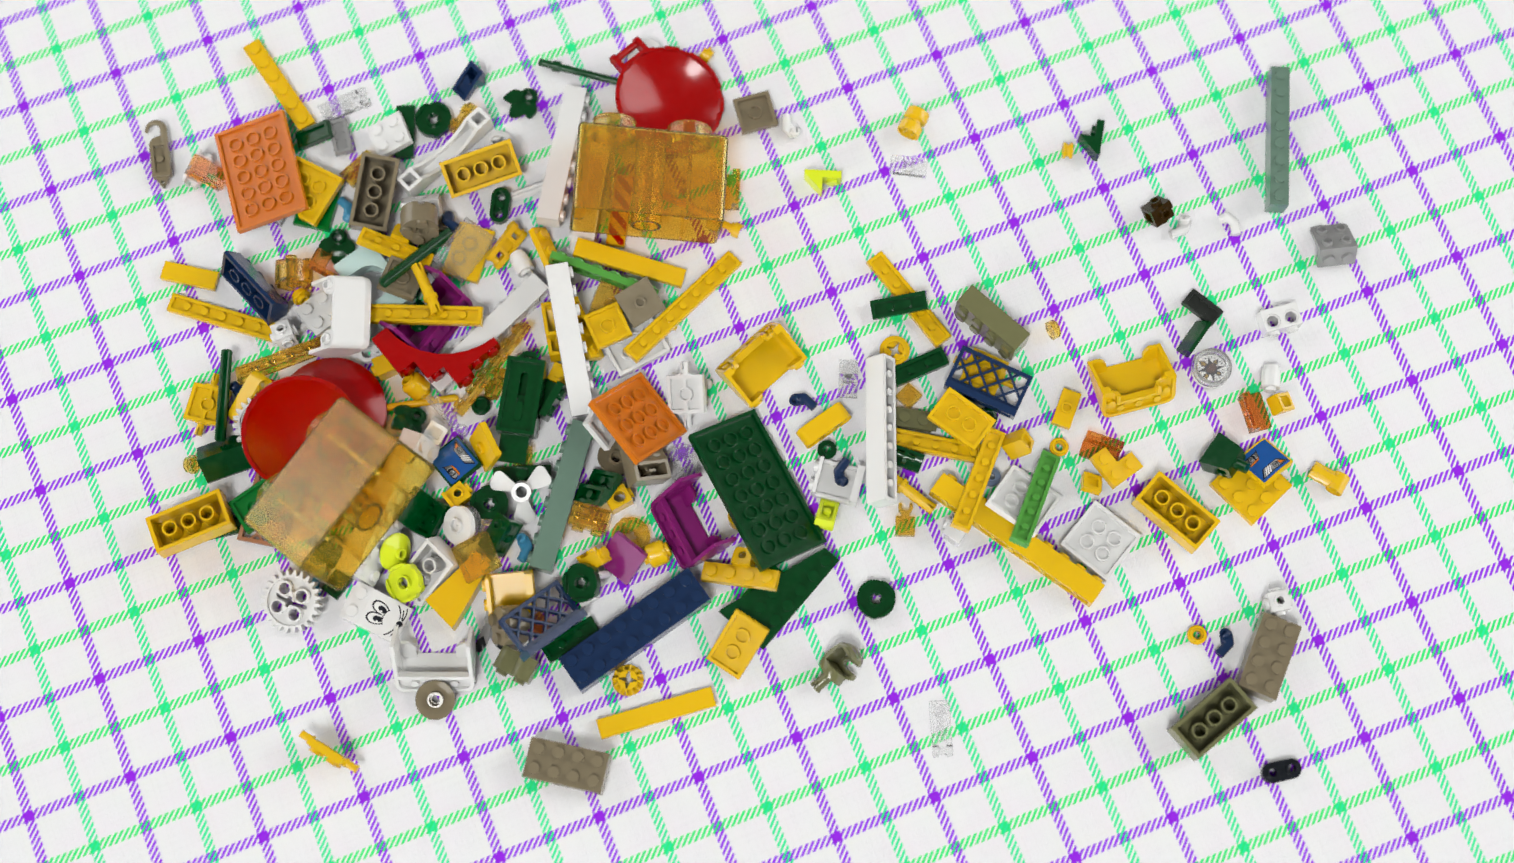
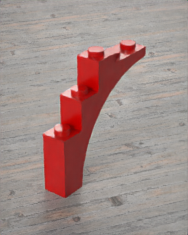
M387 327L371 339L401 378L410 376L415 371V368L418 367L428 381L433 383L434 381L441 380L444 373L447 372L460 389L463 386H469L473 382L475 376L472 370L479 369L485 360L489 357H495L501 349L499 343L493 337L484 344L467 351L452 354H436L421 351L407 345L398 339Z

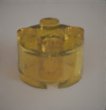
M286 255L285 259L276 260L275 285H277L278 289L295 291L296 288L307 290L313 288L311 286V282L314 279L313 259H300L296 255Z

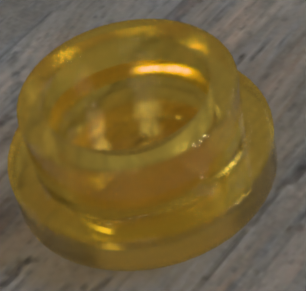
M189 455L184 459L183 468L186 472L196 474L200 469L196 455Z

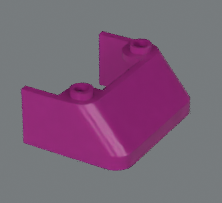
M428 265L424 266V269L435 278L431 285L434 292L438 294V301L441 306H473L472 301L440 270ZM382 320L379 321V324L384 329L387 327L398 339L407 345L421 351L436 354L459 327L428 325L424 331L415 332L409 325L394 327Z
M701 472L677 479L651 503L652 515L682 569L693 568L720 554L737 540L735 536L722 540L718 535L708 537L691 505L696 501V491L692 484L703 476Z

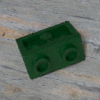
M497 512L478 545L490 555L504 558L522 529L523 524Z

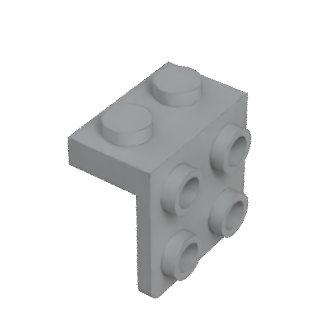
M1338 223L1311 227L1310 233L1318 247L1316 258L1318 268L1355 264L1358 245L1347 224Z

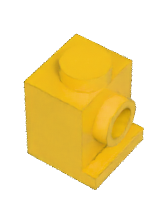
M458 481L447 491L441 493V495L450 507L464 506L470 501L472 496L470 493L473 490L466 482L462 484L461 481ZM461 491V495L456 497L455 493Z
M595 546L576 557L579 563H588L596 568L612 560L609 550L605 546L599 549Z

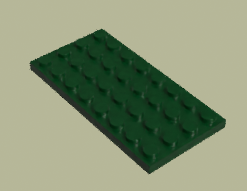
M755 409L688 436L692 447L760 572L824 545L827 542L819 526L814 524L815 518Z

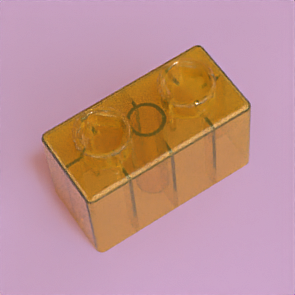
M606 112L596 115L592 122H581L578 125L575 147L569 229L576 232L708 244L716 243L725 215L728 138L724 135L712 134V129L709 125L696 120L674 121L669 124L666 130L637 127L636 120L629 115Z
M343 397L338 398L328 411L319 414L311 422L306 432L305 441L280 473L271 476L262 484L257 493L256 503L245 516L247 525L300 570L337 591L345 587L435 470L434 465Z

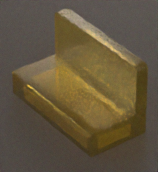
M733 169V174L718 175V210H739L740 169Z

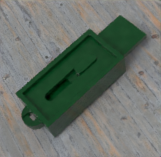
M524 351L519 357L508 355L495 429L501 435L499 449L502 455L498 459L500 462L526 465L530 439L537 438L540 420L539 412L542 408L548 364L546 360H538L536 354L531 351Z

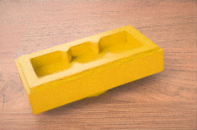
M1063 388L1051 424L1069 430L1082 394Z

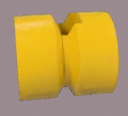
M908 106L904 118L897 127V131L910 140H918L923 131L921 127L926 125L929 114L918 106Z

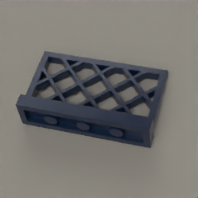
M963 345L943 388L947 390L951 387L966 399L1013 420L1033 377ZM964 352L972 354L974 361L964 365L962 360ZM987 361L992 369L981 372L978 363ZM976 364L979 374L969 377L965 367ZM1003 368L1007 370L1009 377L999 381L996 371ZM963 369L966 375L965 379L959 381L953 378L955 371ZM993 372L997 382L986 385L983 375ZM981 377L984 386L975 388L970 380ZM1023 377L1027 379L1025 386L1016 388L1013 379ZM1011 380L1014 390L1004 393L1000 383ZM998 384L1001 394L994 397L990 395L988 388ZM1016 393L1018 401L1015 406L1007 402L1006 395Z
M555 580L497 622L520 651L519 657L525 662L579 623L588 614L584 609L580 610L574 601L571 600V597L564 592L559 581ZM555 587L557 589L559 598L550 596L551 588ZM537 598L545 600V608L536 607ZM549 601L558 602V611L549 609ZM562 604L569 605L573 612L570 614L562 612ZM523 608L531 610L530 618L521 617ZM535 611L544 613V621L534 619ZM548 614L557 615L556 624L547 622ZM509 618L516 619V629L510 628L505 621ZM521 621L530 623L529 632L520 630ZM534 624L543 626L542 634L533 633ZM519 634L529 636L527 645L523 646L519 641Z

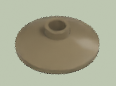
M617 441L614 442L610 450L604 451L600 447L597 459L601 468L604 471L624 475L625 472ZM616 458L619 462H614L612 459Z
M431 680L424 683L418 689L415 696V704L420 714L431 720H439L448 716L453 710L455 694L447 683ZM433 696H439L440 701L435 702Z

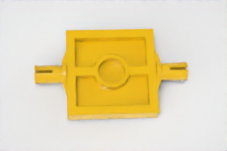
M974 347L975 351L1009 365V362ZM972 354L967 360L962 359L964 365L974 361ZM987 361L978 363L981 372L992 369ZM976 364L965 367L969 377L979 374ZM1003 368L997 370L996 373L999 381L1005 379L1006 370ZM963 370V373H962V375H961V377H960V380H963V379L966 378V375H965V373H964V370ZM993 372L983 375L986 385L997 382ZM981 377L970 380L975 388L984 386ZM1011 380L1000 383L1011 389L1013 388ZM998 384L988 388L990 395H995L999 388Z
M213 373L210 383L201 384L194 382L183 418L197 423L194 433L196 436L202 437L205 426L216 425L219 374ZM231 390L229 392V402L233 393Z
M302 730L299 734V737L311 746L309 748L311 752L322 758L326 756L325 761L340 769L343 766L354 773L360 768L350 758H345L317 740L316 736H312L305 730Z

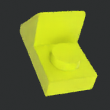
M804 169V180L820 197H822V184L827 186L841 185L842 171Z
M821 498L814 524L818 525L820 529L833 531L840 503Z

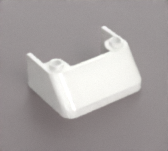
M329 275L311 282V286L321 288L326 294L332 295L331 329L326 330L321 335V347L309 350V355L321 358H343L365 351L370 343L371 280L362 276Z
M394 626L389 649L394 682L398 690L417 692L424 683L431 680L447 683L453 692H468L474 688L476 668L474 626L469 627L467 641L458 643L456 653H418L417 646L413 642L400 641L399 628Z

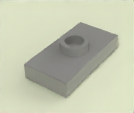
M346 117L331 120L330 124L334 136L331 140L335 156L354 153Z

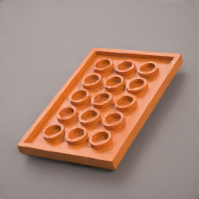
M282 109L214 134L238 233L243 234L309 209L286 115Z

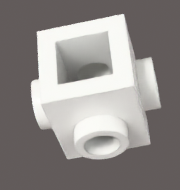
M288 319L278 321L270 326L272 334H269L271 341L274 345L277 344L282 352L300 345L296 336L299 335L295 324H290Z
M1273 588L1268 590V593L1262 597V607L1269 614L1281 617L1287 615L1286 612L1292 609L1293 601L1287 589L1280 591V588Z

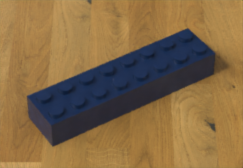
M686 568L558 658V660L583 694L711 604V599L690 569Z

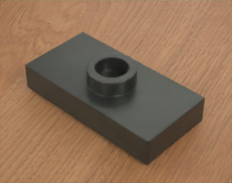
M1194 288L1181 303V305L1202 321H1210L1212 325L1224 312Z

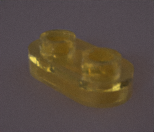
M469 102L461 107L459 115L453 118L449 124L452 134L457 131L464 119L477 106Z

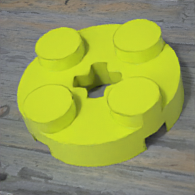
M400 563L390 568L385 584L389 595L393 599L403 603L417 599L425 590L423 576L415 564ZM403 577H404V578L407 580V582H408L407 586H406V585H404V586L402 585V582L404 581Z

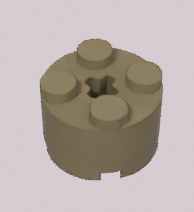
M418 201L405 204L401 208L400 213L401 234L417 245L439 235L437 207L425 201L424 204H418Z
M519 605L497 606L493 614L489 615L488 623L492 628V641L495 645H514L497 621ZM522 609L521 617L530 618L527 609ZM509 618L505 621L510 628L516 629V619ZM521 621L520 630L528 631L530 623ZM519 634V641L522 644L526 643L529 636Z

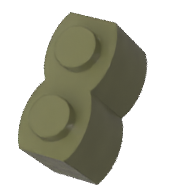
M503 645L493 664L497 668L495 672L504 677L507 674L513 676V681L522 686L524 683L530 685L540 663L531 657L523 662L519 657L521 654L519 651Z

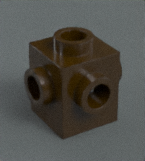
M1160 196L1152 198L1141 207L1146 223L1156 228L1174 216L1173 205L1170 200Z

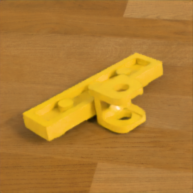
M400 223L395 225L390 237L363 226L356 242L357 245L390 257L393 255L403 260L419 249L409 245L410 240L406 239L400 232ZM431 253L420 261L423 267L431 265L435 254Z
M745 547L735 548L731 560L732 565L704 561L700 578L702 582L777 592L780 571L767 569L760 572L758 568H755L756 564Z

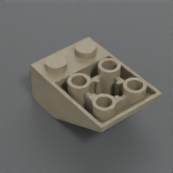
M618 444L628 488L663 484L672 478L668 458L663 449L635 466Z

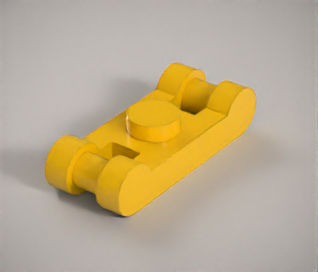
M511 221L493 247L486 252L484 258L488 262L491 261L497 270L501 269L510 258V254L519 247L528 233L524 229H520L515 221ZM513 233L516 234L515 239L511 236ZM498 252L502 254L500 258L496 256Z

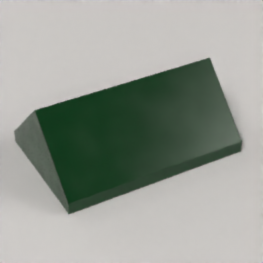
M240 435L227 437L225 442L215 441L197 448V462L208 484L252 469L244 454L242 442H237V438Z

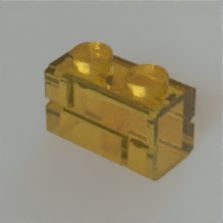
M574 501L568 524L572 527L571 530L582 533L583 530L590 532V535L601 538L602 535L607 536L613 513L611 510Z

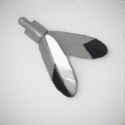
M486 611V616H484L485 625L476 641V651L478 653L485 649L489 638L492 640L493 634L492 628L488 623V611ZM496 644V645H495V646H496L497 648H499L500 650H501L502 647H503V646H501V645H499V644Z

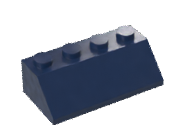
M225 251L223 253L221 275L268 325L286 316L289 306L287 300L276 292L275 287L264 279L262 273L252 266L250 260L241 253Z

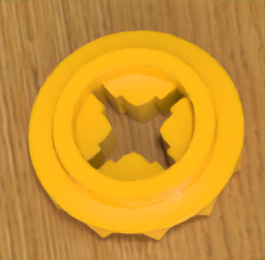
M890 336L881 343L879 353L891 356L892 351L889 349H894L898 345V352L900 354L896 353L893 355L895 366L908 359L910 347L902 337Z
M631 664L622 665L615 670L612 677L613 687L623 696L637 694L644 684L641 670ZM628 672H630L631 679L636 680V682H630L626 688V683L620 680V678H626Z

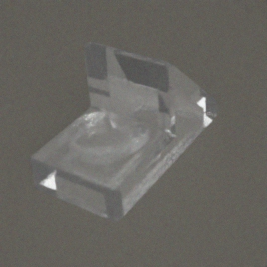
M839 359L838 398L857 399L858 360Z

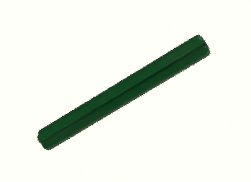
M449 228L442 230L437 237L430 239L379 278L380 285L384 288L388 287L409 271L413 264H418V262L452 238L453 232Z
M230 349L221 350L214 438L217 442L226 441L232 351Z

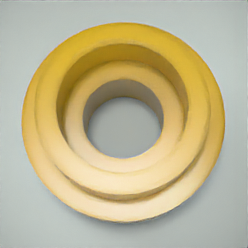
M704 47L699 55L706 63L714 54L711 47L708 49Z
M298 288L292 294L295 305H302L310 297V292L304 288Z
M1055 438L1051 441L1049 449L1052 454L1062 457L1068 452L1069 445L1065 439ZM1060 445L1062 450H1057L1055 446Z
M1193 625L1187 631V638L1190 643L1200 645L1205 642L1207 632L1202 626ZM1194 632L1199 633L1200 637L1198 639L1193 636Z

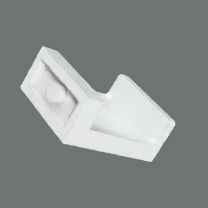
M821 456L820 461H815L813 471L816 472L815 479L811 478L808 490H812L811 496L856 507L866 466L858 465V467L849 465L844 471L845 477H847L849 482L845 487L838 486L834 480L833 471L838 462L826 460L824 456Z

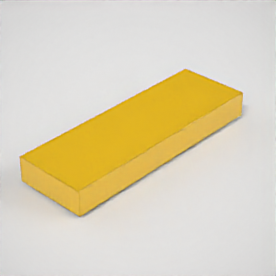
M165 261L160 279L216 291L221 274L216 271Z

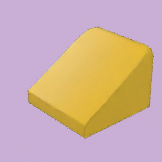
M1288 391L1274 394L1266 399L1273 416L1295 409Z

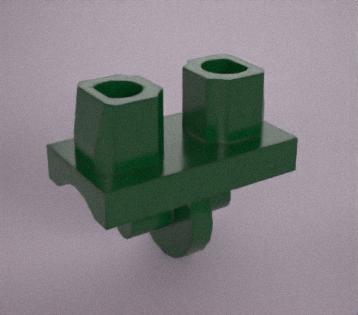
M896 445L897 466L918 474L925 455Z

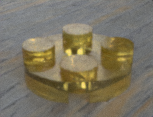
M622 518L612 530L611 538L617 531H620L625 536L634 532L636 539L631 541L643 550L645 545L650 543L649 528L638 518Z

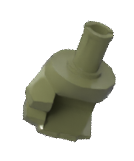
M840 642L828 650L819 663L823 673L810 683L814 690L820 693L830 682L840 686L845 679L854 681L857 676L848 669L847 663L851 661L857 667H861L863 656L858 648L852 644Z

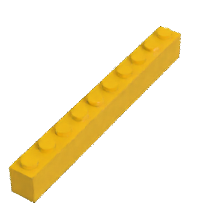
M943 472L930 490L929 496L955 513L965 485L959 484L957 478L953 475H947ZM982 497L972 526L1090 607L1105 586L1102 583V579L1096 575L1091 576L1086 572L1085 567L1071 562L1068 555L1063 552L1058 553L1053 549L1054 546L1038 539L1037 534L1034 538H1031L1027 549L1008 541L1014 524L985 506L987 499Z

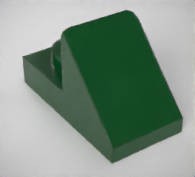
M1097 119L1095 126L1092 125L1090 135L1080 134L1078 138L1079 144L1093 161H1097L1100 155L1105 120Z

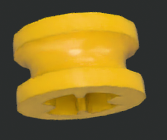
M1063 142L1062 158L1069 157V159H1072L1073 142H1070V144Z

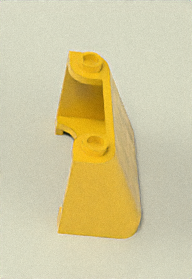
M769 322L715 369V372L749 408H755L762 403V393L788 370L800 369L807 357L780 323Z
M1160 343L1147 346L1142 351V357L1136 360L1108 367L1102 359H1094L1087 362V370L1104 417H1114L1170 402L1175 397L1177 375Z

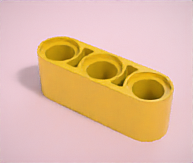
M258 371L250 373L231 405L228 417L236 423L237 421L233 420V416H239L236 413V409H243L241 402L247 405L248 397L252 400L261 389L272 383V381Z
M837 402L801 427L796 434L806 448L809 449L847 423L852 416L841 402Z

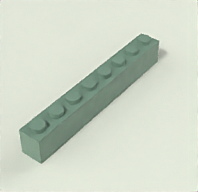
M1271 66L1266 75L1265 212L1284 213L1289 206L1290 67Z
M573 419L572 424H567L565 435H568L566 442L562 441L559 451L563 454L561 460L557 459L554 471H557L555 478L551 477L552 480L548 487L552 491L550 497H545L543 507L546 508L544 515L540 514L537 524L541 528L539 533L534 534L532 544H535L533 552L529 551L526 561L530 563L529 569L550 575L592 435L582 425V421Z

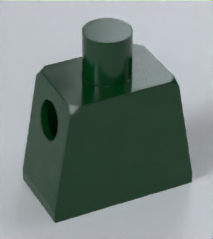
M1221 433L1217 434L1199 460L1203 471L1227 478H1232L1237 470L1246 474L1250 468V463L1244 461L1246 456L1243 449Z

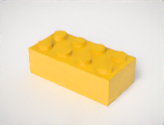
M510 138L439 162L451 198L522 175Z
M1161 471L1153 477L1131 503L1132 506L1191 555L1221 522Z
M219 488L145 518L156 552L163 558L237 529L226 495Z

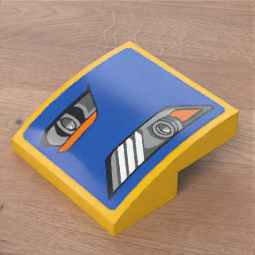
M1265 438L1258 441L1245 452L1246 457L1244 461L1250 463V468L1246 474L1263 488L1274 482L1278 475L1291 467L1293 463L1288 456Z

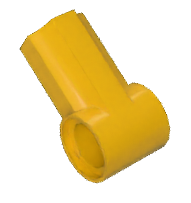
M1317 461L1307 476L1325 486L1329 493L1336 496L1342 495L1350 481V477L1345 473L1333 471Z

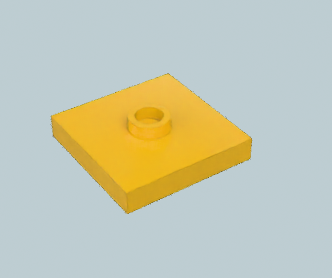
M617 301L582 316L598 351L633 336Z
M484 421L477 425L469 441L479 461L483 464L484 471L488 472L492 470L502 453L487 423Z

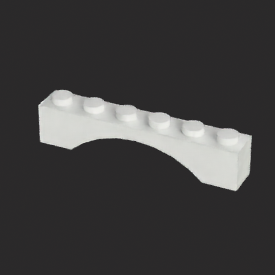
M478 106L464 119L457 131L440 149L422 162L409 167L397 178L400 188L409 197L419 195L442 174L439 162L465 154L494 128L491 117Z

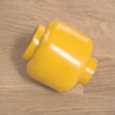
M413 372L410 376L403 378V392L412 399H424L430 394V383L419 372Z
M656 540L644 547V551L648 554L644 561L646 565L650 564L651 567L658 568L670 561L672 553L667 542L663 543L662 540Z

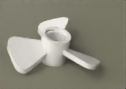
M539 465L534 469L527 481L520 480L516 483L504 472L496 471L490 482V487L497 491L511 492L512 497L518 501L514 520L527 523L534 521L536 518V513L528 500L532 490L550 485L552 479L545 467ZM520 486L525 487L527 494L524 496L519 495L517 488Z

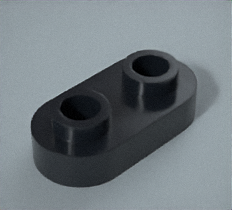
M1289 758L1265 764L1261 768L1260 775L1266 783L1273 784L1297 778L1301 774L1302 767L1296 759ZM1289 765L1294 766V772L1289 770ZM1270 769L1275 771L1274 777L1269 774Z

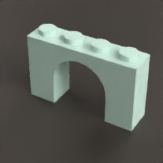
M360 246L333 265L339 276H362L368 272L383 273L389 259L388 257L384 259L380 253ZM385 292L383 296L372 304L413 305L416 300L414 299L413 302Z

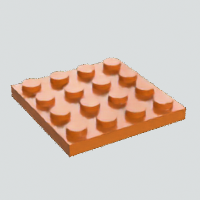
M641 372L588 403V406L635 466L687 432L686 428Z

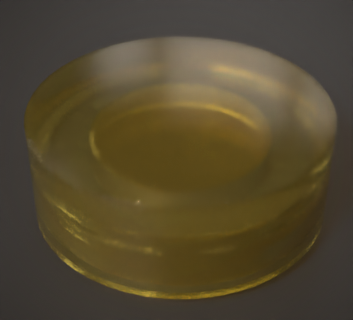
M1051 320L1045 323L1046 331L1052 340L1061 336V330L1056 321Z

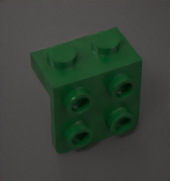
M546 378L542 408L539 412L540 418L544 421L549 422L550 418L554 417L558 404L564 400L567 394L565 384L560 381L554 383Z
M414 487L399 511L397 521L425 539L435 537L444 522L446 512L451 507L433 499L421 488Z

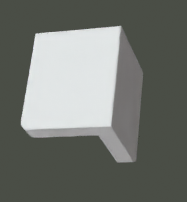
M433 416L423 435L439 446L450 426Z

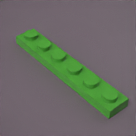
M552 250L548 262L550 264L568 262V267L572 266L573 272L621 290H625L638 282L635 278L620 276V273L610 270L609 272L604 270L600 265L585 263L581 258H571L562 251L555 252ZM652 285L653 288L655 289V291H656L657 294H658L659 290L656 289V287H655L654 285Z
M1044 449L1041 452L1008 541L1025 549L1029 546L1061 457Z

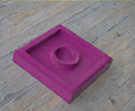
M617 531L606 546L612 560L602 566L625 585H628L648 554L623 533Z

